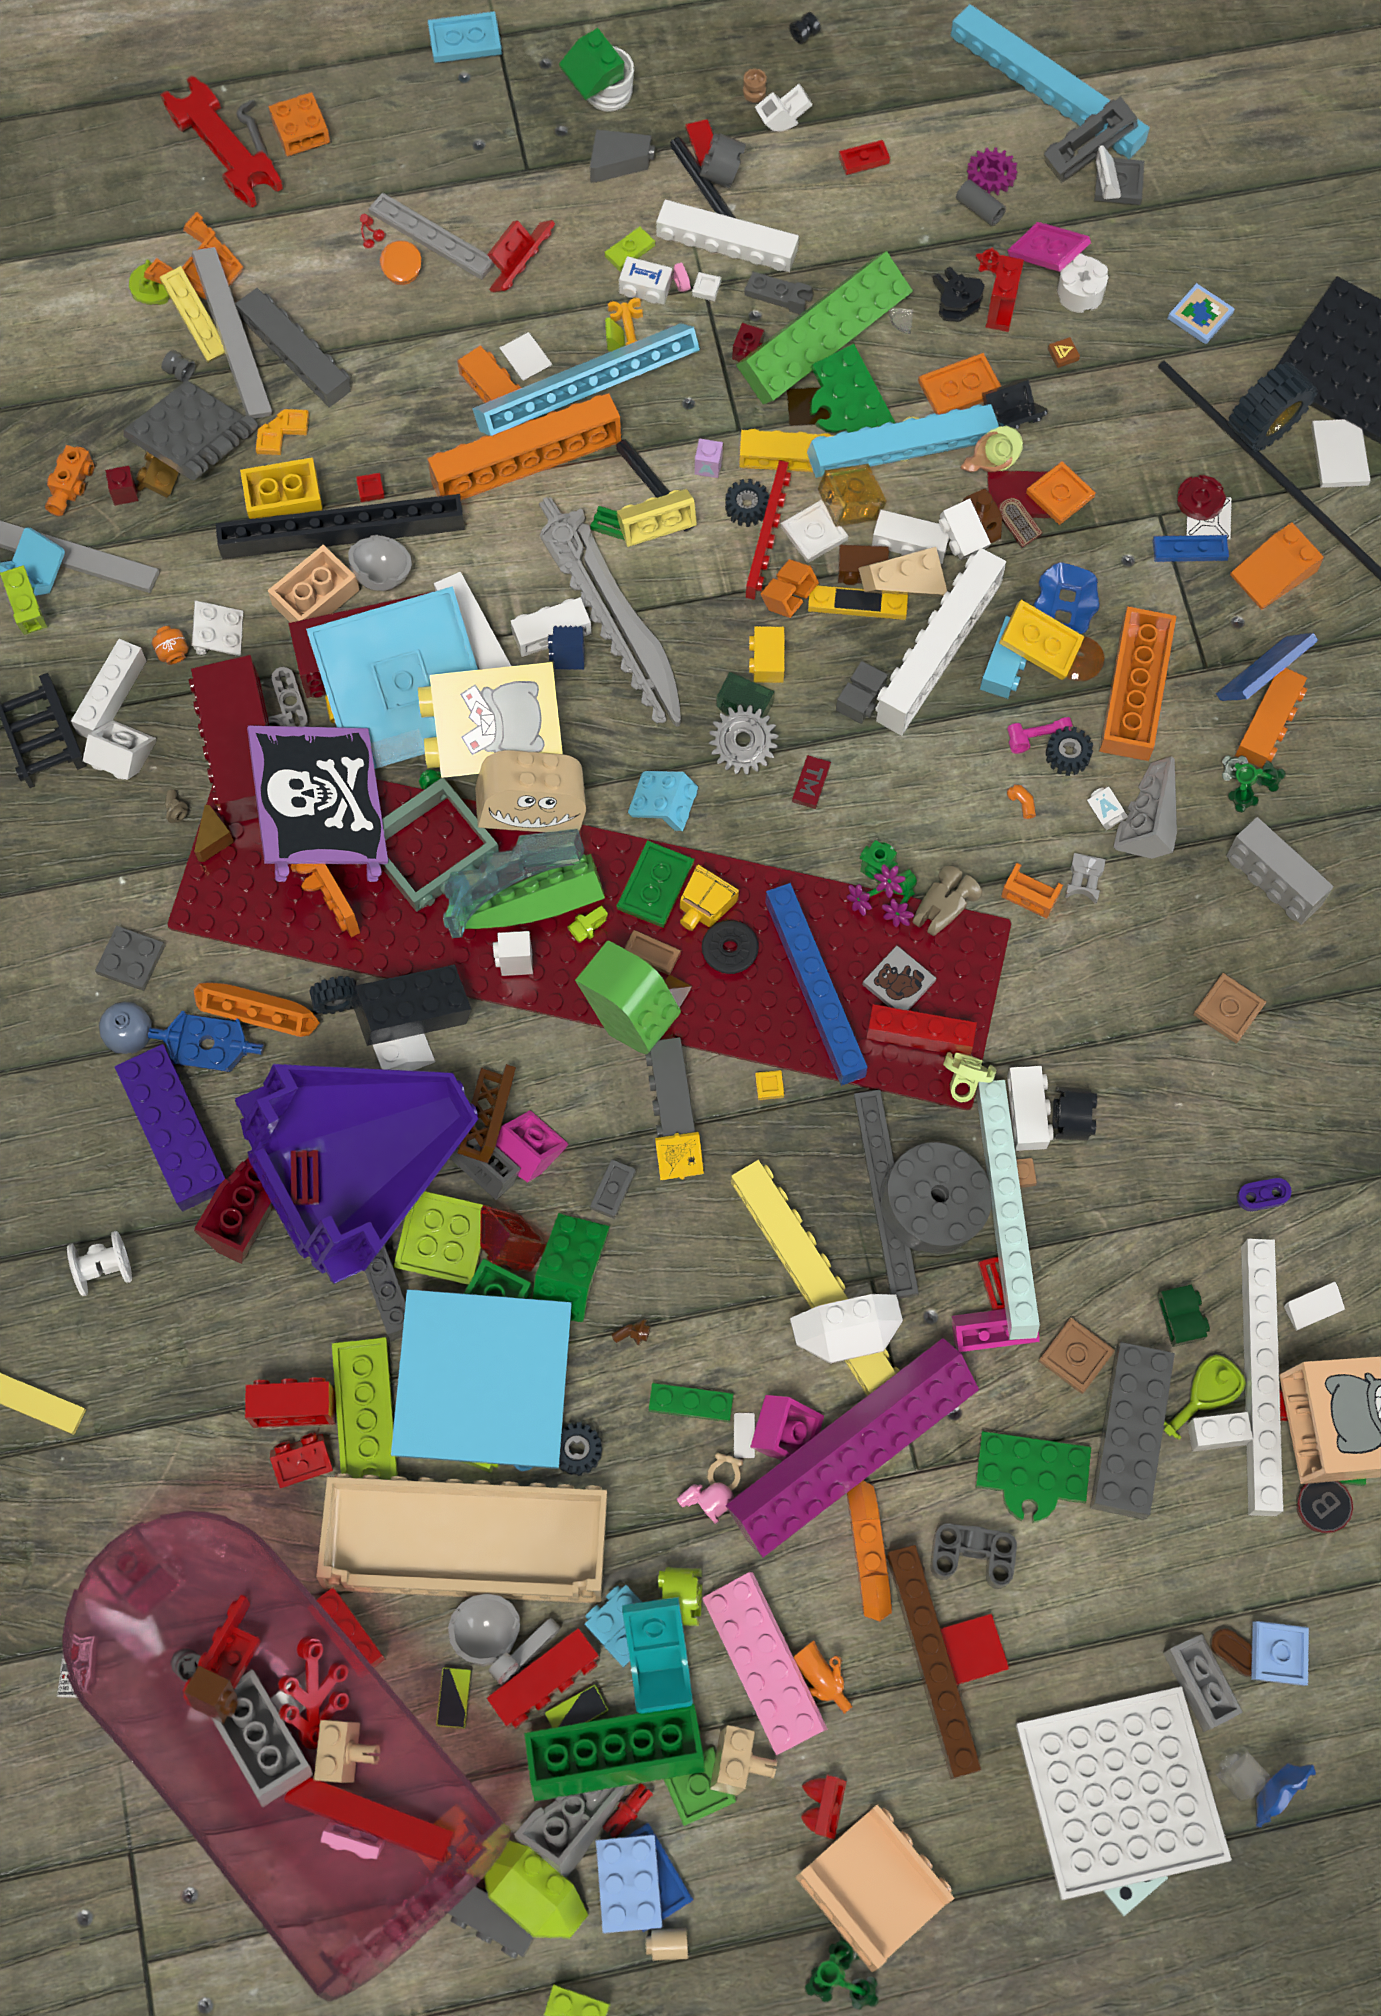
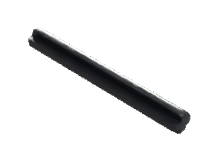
M680 137L672 139L670 141L671 149L715 213L736 218L712 182L700 176L702 168Z
M622 439L616 444V450L656 498L670 493L626 439ZM694 526L683 530L688 532L689 530L693 529Z

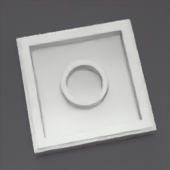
M822 500L781 523L782 530L807 563L848 540L847 533Z

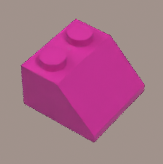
M531 1110L503 1125L496 1142V1147L521 1168L518 1177L524 1179L527 1183L541 1175L569 1145Z
M765 1395L750 1447L769 1457L783 1461L820 1433L824 1415L790 1397Z

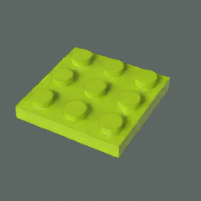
M424 1191L405 1217L394 1268L469 1285L477 1271L482 1247H480L481 1209L491 1212L492 1207ZM486 1218L485 1233H486L487 1224H488L487 1222H488L489 1218Z

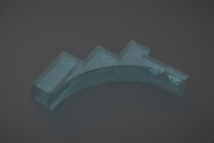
M570 829L521 835L513 851L485 854L479 869L451 872L448 882L444 887L446 898L449 899V906L447 912L444 913L443 920L445 927L449 928L452 938L462 937L467 921L500 891L535 874L580 864L585 849L579 830Z

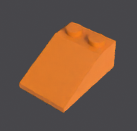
M1290 523L1270 537L1234 569L1230 575L1262 610L1318 572L1324 556L1293 523Z

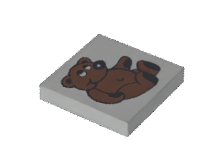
M896 946L863 981L862 985L887 1006L909 1010L933 985L936 977Z

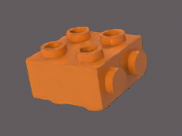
M312 92L268 106L272 123L286 156L330 143L327 126Z

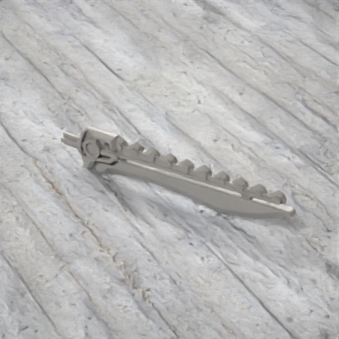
M545 497L539 503L540 508L548 519V523L540 533L542 542L558 568H560V571L565 575L571 574L570 587L575 591H581V600L584 607L592 608L590 620L595 624L601 623L600 636L605 640L612 641L611 654L616 657H622L621 670L625 673H632L631 687L643 691L641 703L646 707H653L652 720L657 724L666 722L665 713L652 692V689H654L674 726H680L681 717L678 692L668 658L659 640L638 617L620 591L591 534L589 525L584 524L583 510L578 509L567 514H561L552 498ZM583 545L586 549L584 563L588 568L591 576L593 577L602 596L604 597L607 605L609 606L618 625L620 626L623 634L625 635L639 663L641 664L645 674L647 675V680L641 672L627 644L625 643L622 635L620 634L611 615L609 614L600 595L598 594L595 586L593 585L590 577L588 576L584 566L581 563L583 557Z

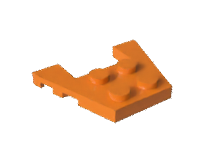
M196 212L185 224L184 231L202 243L197 250L216 248L228 286L230 287L241 274L243 266L227 246L220 243L215 237V232L212 228L207 227L202 221L203 217ZM191 256L182 266V269L198 297L206 299ZM156 258L144 272V277L162 284L160 276L174 269Z

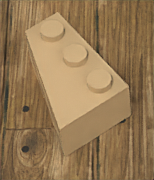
M936 547L859 568L865 592L941 597L947 592Z

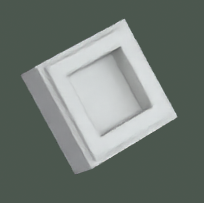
M698 272L692 296L715 301L721 284V277Z

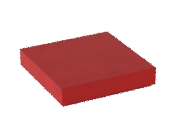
M992 1614L940 1629L956 1685L1009 1670Z

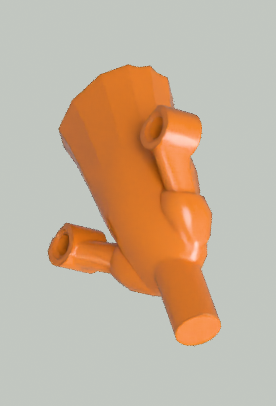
M812 1641L793 1657L801 1674L814 1687H808L812 1696H816L822 1701L834 1700L844 1714L853 1707L842 1693L844 1679L840 1672L842 1664L840 1656L832 1657L829 1666L818 1650L815 1641Z

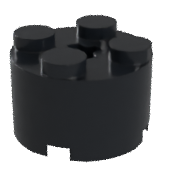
M1057 1086L1055 1092H1060L1059 1099H1054L1052 1126L1053 1129H1058V1134H1053L1054 1139L1088 1141L1089 1136L1096 1133V1120L1092 1119V1109L1097 1107V1093H1091L1090 1088Z

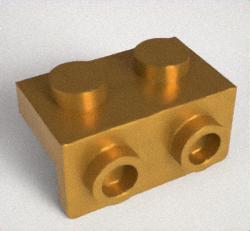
M146 451L144 460L147 462L145 467L140 468L136 476V480L139 481L136 489L141 491L146 487L167 498L171 494L179 472Z

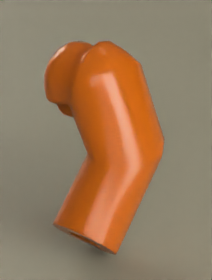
M1015 784L1013 787H1010L1007 790L1008 798L1012 801L1018 799L1021 802L1023 818L1032 819L1036 817L1033 796L1022 785Z

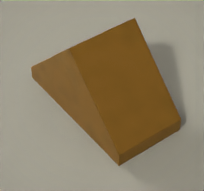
M210 805L204 806L194 850L200 862H205L234 842L229 830Z

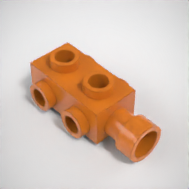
M66 445L63 453L59 454L57 466L54 472L49 475L47 481L53 496L48 498L45 508L51 514L62 516L67 508V500L75 501L77 495H83L85 490L84 480L86 476H91L94 471V462L89 451L82 447Z

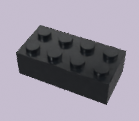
M455 965L356 985L351 999L367 1046L465 1025L471 1012V1006Z

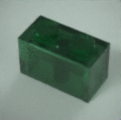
M729 672L717 695L716 707L729 715V707L737 713L739 705L743 706L744 712L747 711L749 705H752L753 714L761 709L763 710L761 718H764L768 715L774 703L775 691Z

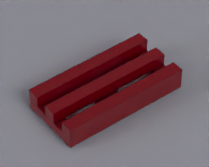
M318 1150L291 1151V1199L294 1205H319ZM312 1157L313 1199H308L307 1158ZM297 1158H302V1199H297Z

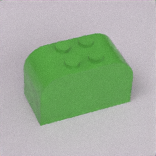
M609 940L575 980L608 1035L642 1054H648L681 1013L660 974L646 961Z

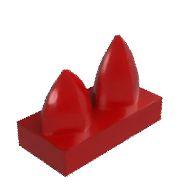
M827 1775L826 1778L812 1779L802 1785L803 1790L810 1798L821 1803L820 1807L812 1808L801 1815V1819L806 1827L815 1832L814 1834L835 1840L847 1781Z

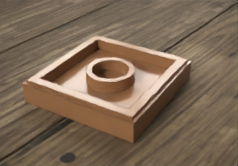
M1222 973L1193 1015L1237 1044L1262 1010L1266 1001Z
M1070 1318L1039 1359V1362L1083 1395L1115 1350L1073 1318Z

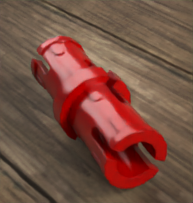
M638 1783V1786L624 1803L621 1801L617 1805L619 1809L602 1826L606 1832H609L617 1824L609 1834L614 1839H617L632 1819L635 1821L638 1817L636 1815L638 1811L654 1795L647 1789L639 1798V1795L646 1788L642 1783Z

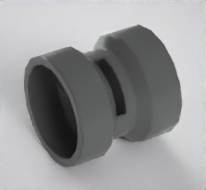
M171 350L163 359L162 370L168 374H174L176 379L184 383L192 377L195 371V362L189 358H183L182 354L176 350Z
M182 1648L173 1654L170 1664L171 1669L181 1680L187 1682L196 1672L200 1656L192 1649Z

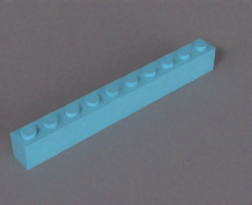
M971 4L953 20L951 37L956 42L963 44L975 55L989 62L992 67L1005 73L1011 80L1018 82L1027 91L1034 93L1046 104L1051 105L1060 111L1063 116L1070 118L1079 126L1083 125L1090 115L1097 114L1103 110L1104 106L1110 101ZM1138 119V127L1111 146L1118 154L1128 159L1146 143L1150 127ZM1108 123L1104 125V129L1101 132L1108 128Z
M680 323L474 407L473 412L479 431L489 436L495 435L700 350L695 329L692 326Z

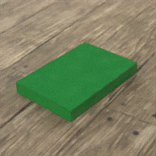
M647 841L620 897L617 910L664 928L691 871L694 859Z

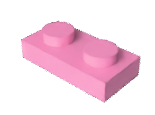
M333 1820L324 1829L321 1842L329 1844L333 1849L352 1851L364 1859H377L385 1844V1840Z

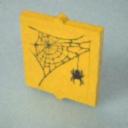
M699 1132L680 1135L675 1133L673 1136L655 1138L660 1180L684 1179L687 1176L704 1174Z

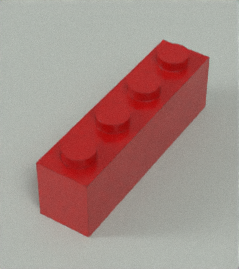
M873 1004L867 1039L944 1053H962L970 1056L973 1049L977 1022Z
M578 1628L486 1699L506 1727L510 1728L513 1725L516 1729L529 1719L527 1714L534 1708L540 1711L552 1701L551 1695L558 1690L563 1693L575 1684L573 1679L581 1672L585 1676L598 1666L596 1661L599 1659V1656Z

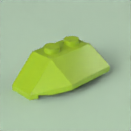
M499 1838L481 1860L482 1868H484L488 1898L532 1937H562L563 1939H570L587 1918L588 1913L575 1886L529 1846Z

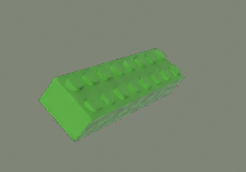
M888 252L881 253L742 359L736 366L762 404L774 401L811 372L812 364L834 354L913 291Z

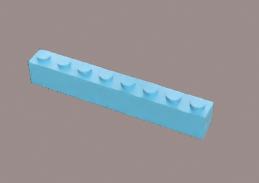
M991 404L985 406L975 405L970 409H954L945 414L938 415L934 413L925 418H909L900 423L893 424L889 422L880 427H864L859 431L850 433L844 431L830 437L819 436L811 441L807 455L815 478L974 446L982 436L998 428L999 425Z

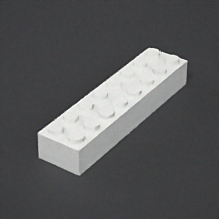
M980 548L976 555L971 554L965 565L967 569L963 574L959 573L953 582V590L951 593L948 591L945 593L940 603L942 606L939 611L934 610L931 614L927 629H922L915 640L916 646L914 649L909 648L903 658L904 664L901 668L896 667L890 677L892 682L888 688L884 686L877 697L879 703L875 709L878 712L876 722L901 736L903 735L1001 586L1006 566L1005 560L983 548Z

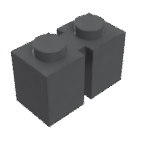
M861 661L850 679L853 681L852 684L848 682L838 697L836 711L862 724L866 717L870 718L873 715L877 706L874 703L877 701L881 689L884 686L888 688L889 685L886 684L888 674Z

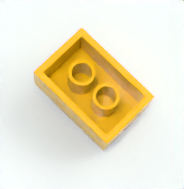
M313 457L240 470L249 519L323 510Z

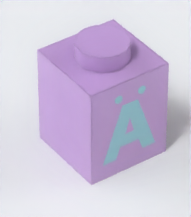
M699 439L695 456V475L719 478L723 458V442Z

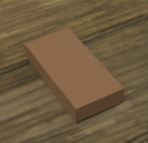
M635 930L624 948L646 961L654 969L667 975L671 974L681 954V950Z

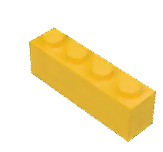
M757 429L741 430L739 468L777 470L780 460L789 462L788 471L813 472L807 455L811 441L819 436L830 437L835 435L828 433L807 434L805 432L787 433L779 430L772 432L759 431Z

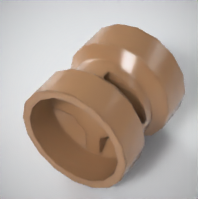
M751 69L745 73L743 95L747 101L756 103L764 99L766 95V75L763 71Z

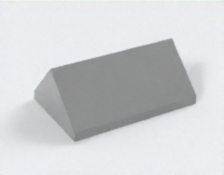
M1203 1634L1174 1646L1163 1653L1180 1687L1182 1686L1183 1693L1203 1732L1243 1713Z

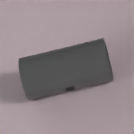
M970 179L962 184L956 194V199L972 212H975L976 215L991 226H995L1005 214L1006 206Z

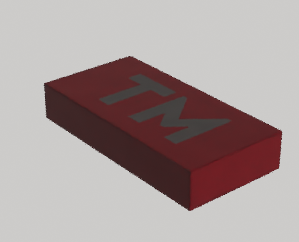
M807 755L792 798L793 803L813 809L817 808L831 762Z

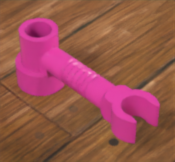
M1070 717L1061 718L1052 724L1023 729L1020 723L1011 724L1007 728L1011 752L1019 754L1027 751L1031 747L1028 738L1053 734L1059 728L1063 731L1064 727L1069 726V731H1071L1070 727L1073 725Z

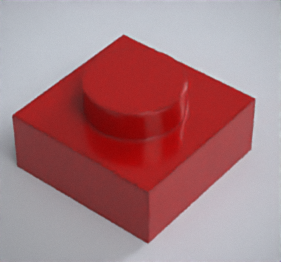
M380 473L356 477L361 503L385 499Z

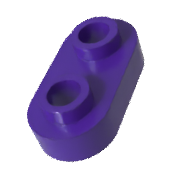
M1282 1178L1245 1184L1238 1192L1237 1201L1240 1207L1246 1211H1258L1284 1205L1291 1197L1292 1190L1289 1183ZM1272 1190L1279 1191L1280 1197L1273 1196ZM1246 1196H1253L1255 1202H1249L1246 1199Z

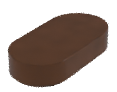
M1221 1629L1215 1632L1210 1640L1212 1652L1240 1675L1251 1677L1252 1646L1232 1630Z

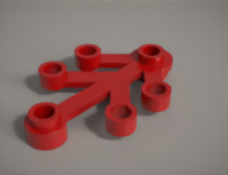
M305 1636L297 1645V1654L300 1658L306 1660V1692L299 1687L298 1680L290 1675L283 1676L279 1681L278 1687L281 1692L291 1695L307 1709V1721L299 1715V1709L290 1703H286L280 1708L279 1717L283 1721L291 1723L299 1730L298 1736L303 1746L315 1749L318 1747L320 1721L330 1720L337 1710H343L348 1705V1695L336 1690L330 1695L329 1703L319 1715V1706L336 1682H342L347 1678L348 1668L343 1664L333 1663L328 1670V1675L318 1687V1659L323 1654L322 1643L314 1637ZM340 1669L339 1675L336 1676L337 1670ZM291 1681L290 1687L286 1689L287 1683ZM341 1696V1700L337 1704V1699ZM292 1710L291 1715L287 1717L288 1711Z

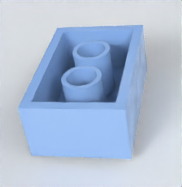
M655 1836L597 1840L603 1933L662 1928Z

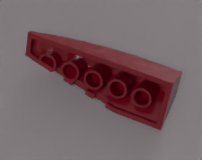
M249 1157L244 1162L242 1161L235 1171L218 1186L194 1228V1232L217 1253L240 1264L243 1263L274 1207L255 1173Z

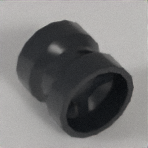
M807 12L801 17V20H795L789 25V31L798 44H803L808 40L809 36L818 34L821 31V27L816 16L811 12Z

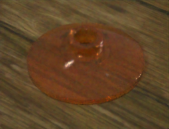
M1084 636L1078 652L1085 654V656L1076 655L1067 674V678L1075 681H1087L1094 678L1100 673L1104 665V653L1100 645L1093 639Z

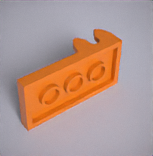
M291 864L292 872L300 874L313 872L311 876L304 880L301 887L305 891L321 889L324 895L323 898L330 911L333 910L336 916L335 919L342 932L347 930L351 937L359 934L360 930L355 915L326 864Z

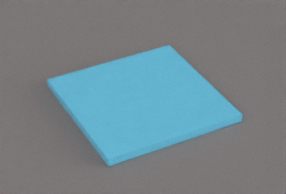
M453 586L306 629L337 728H368L374 769L425 754L424 738L437 737L435 717L421 718L418 687L431 686L430 675L478 670Z
M407 1290L391 1456L558 1469L571 1302Z

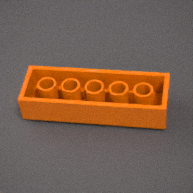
M1127 606L1121 627L1099 752L1145 761L1150 760L1155 745L1176 622L1175 615Z

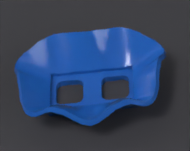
M1066 563L1054 564L1040 576L1039 586L1041 587V593L1036 599L1034 607L1054 619L1055 613L1058 610L1071 613L1070 623L1062 624L1079 634L1085 633L1092 616L1099 609L1097 577L1092 572L1076 565ZM1062 589L1074 591L1076 593L1075 601L1060 600V591Z
M1287 1763L1267 1782L1255 1799L1257 1805L1256 1826L1262 1827L1263 1824L1270 1822L1272 1816L1280 1814L1286 1808L1298 1790L1305 1789L1308 1777L1316 1775L1314 1765L1294 1766Z

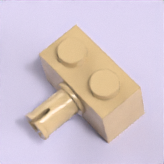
M321 1720L314 1780L354 1782L356 1762L377 1764L380 1756H371L368 1753H380L379 1745L358 1744L360 1723Z
M727 1725L720 1731L710 1786L711 1790L738 1796L746 1789L749 1773L774 1778L776 1773L774 1766H777V1760L754 1756L752 1753L755 1731Z

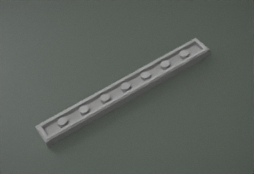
M216 248L192 250V258L246 415L253 419L271 416L272 410Z
M0 521V548L16 552L25 528ZM40 533L64 549L65 554L60 565L62 567L147 593H151L158 578L159 570L157 568Z

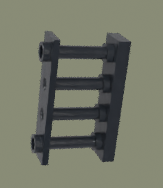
M49 673L39 676L42 685L38 686V690L4 703L0 701V718L19 764L18 767H15L20 781L25 780L29 788L34 787L30 775L63 762H73L77 770L87 767ZM40 699H48L50 706L46 707L47 710L14 723H9L6 712ZM50 719L51 721H57L59 727L54 728L55 731L18 745L14 733ZM58 740L60 742L65 741L67 748H64L63 752L26 766L22 754Z

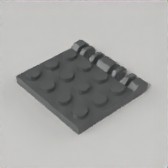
M186 380L124 429V437L194 481L202 475V472L204 473L208 470L209 467L206 462L214 465L218 462V459L223 458L233 447L239 444L238 437L246 439L258 429V424L252 417L241 415Z

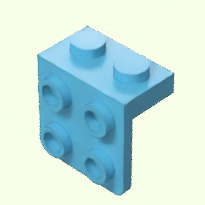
M25 528L13 560L0 562V573L24 565L35 596L48 594L52 589L65 551L62 547L34 529Z
M645 771L640 777L628 813L631 817L662 818L674 831H683L694 798L697 795L698 786L684 772Z

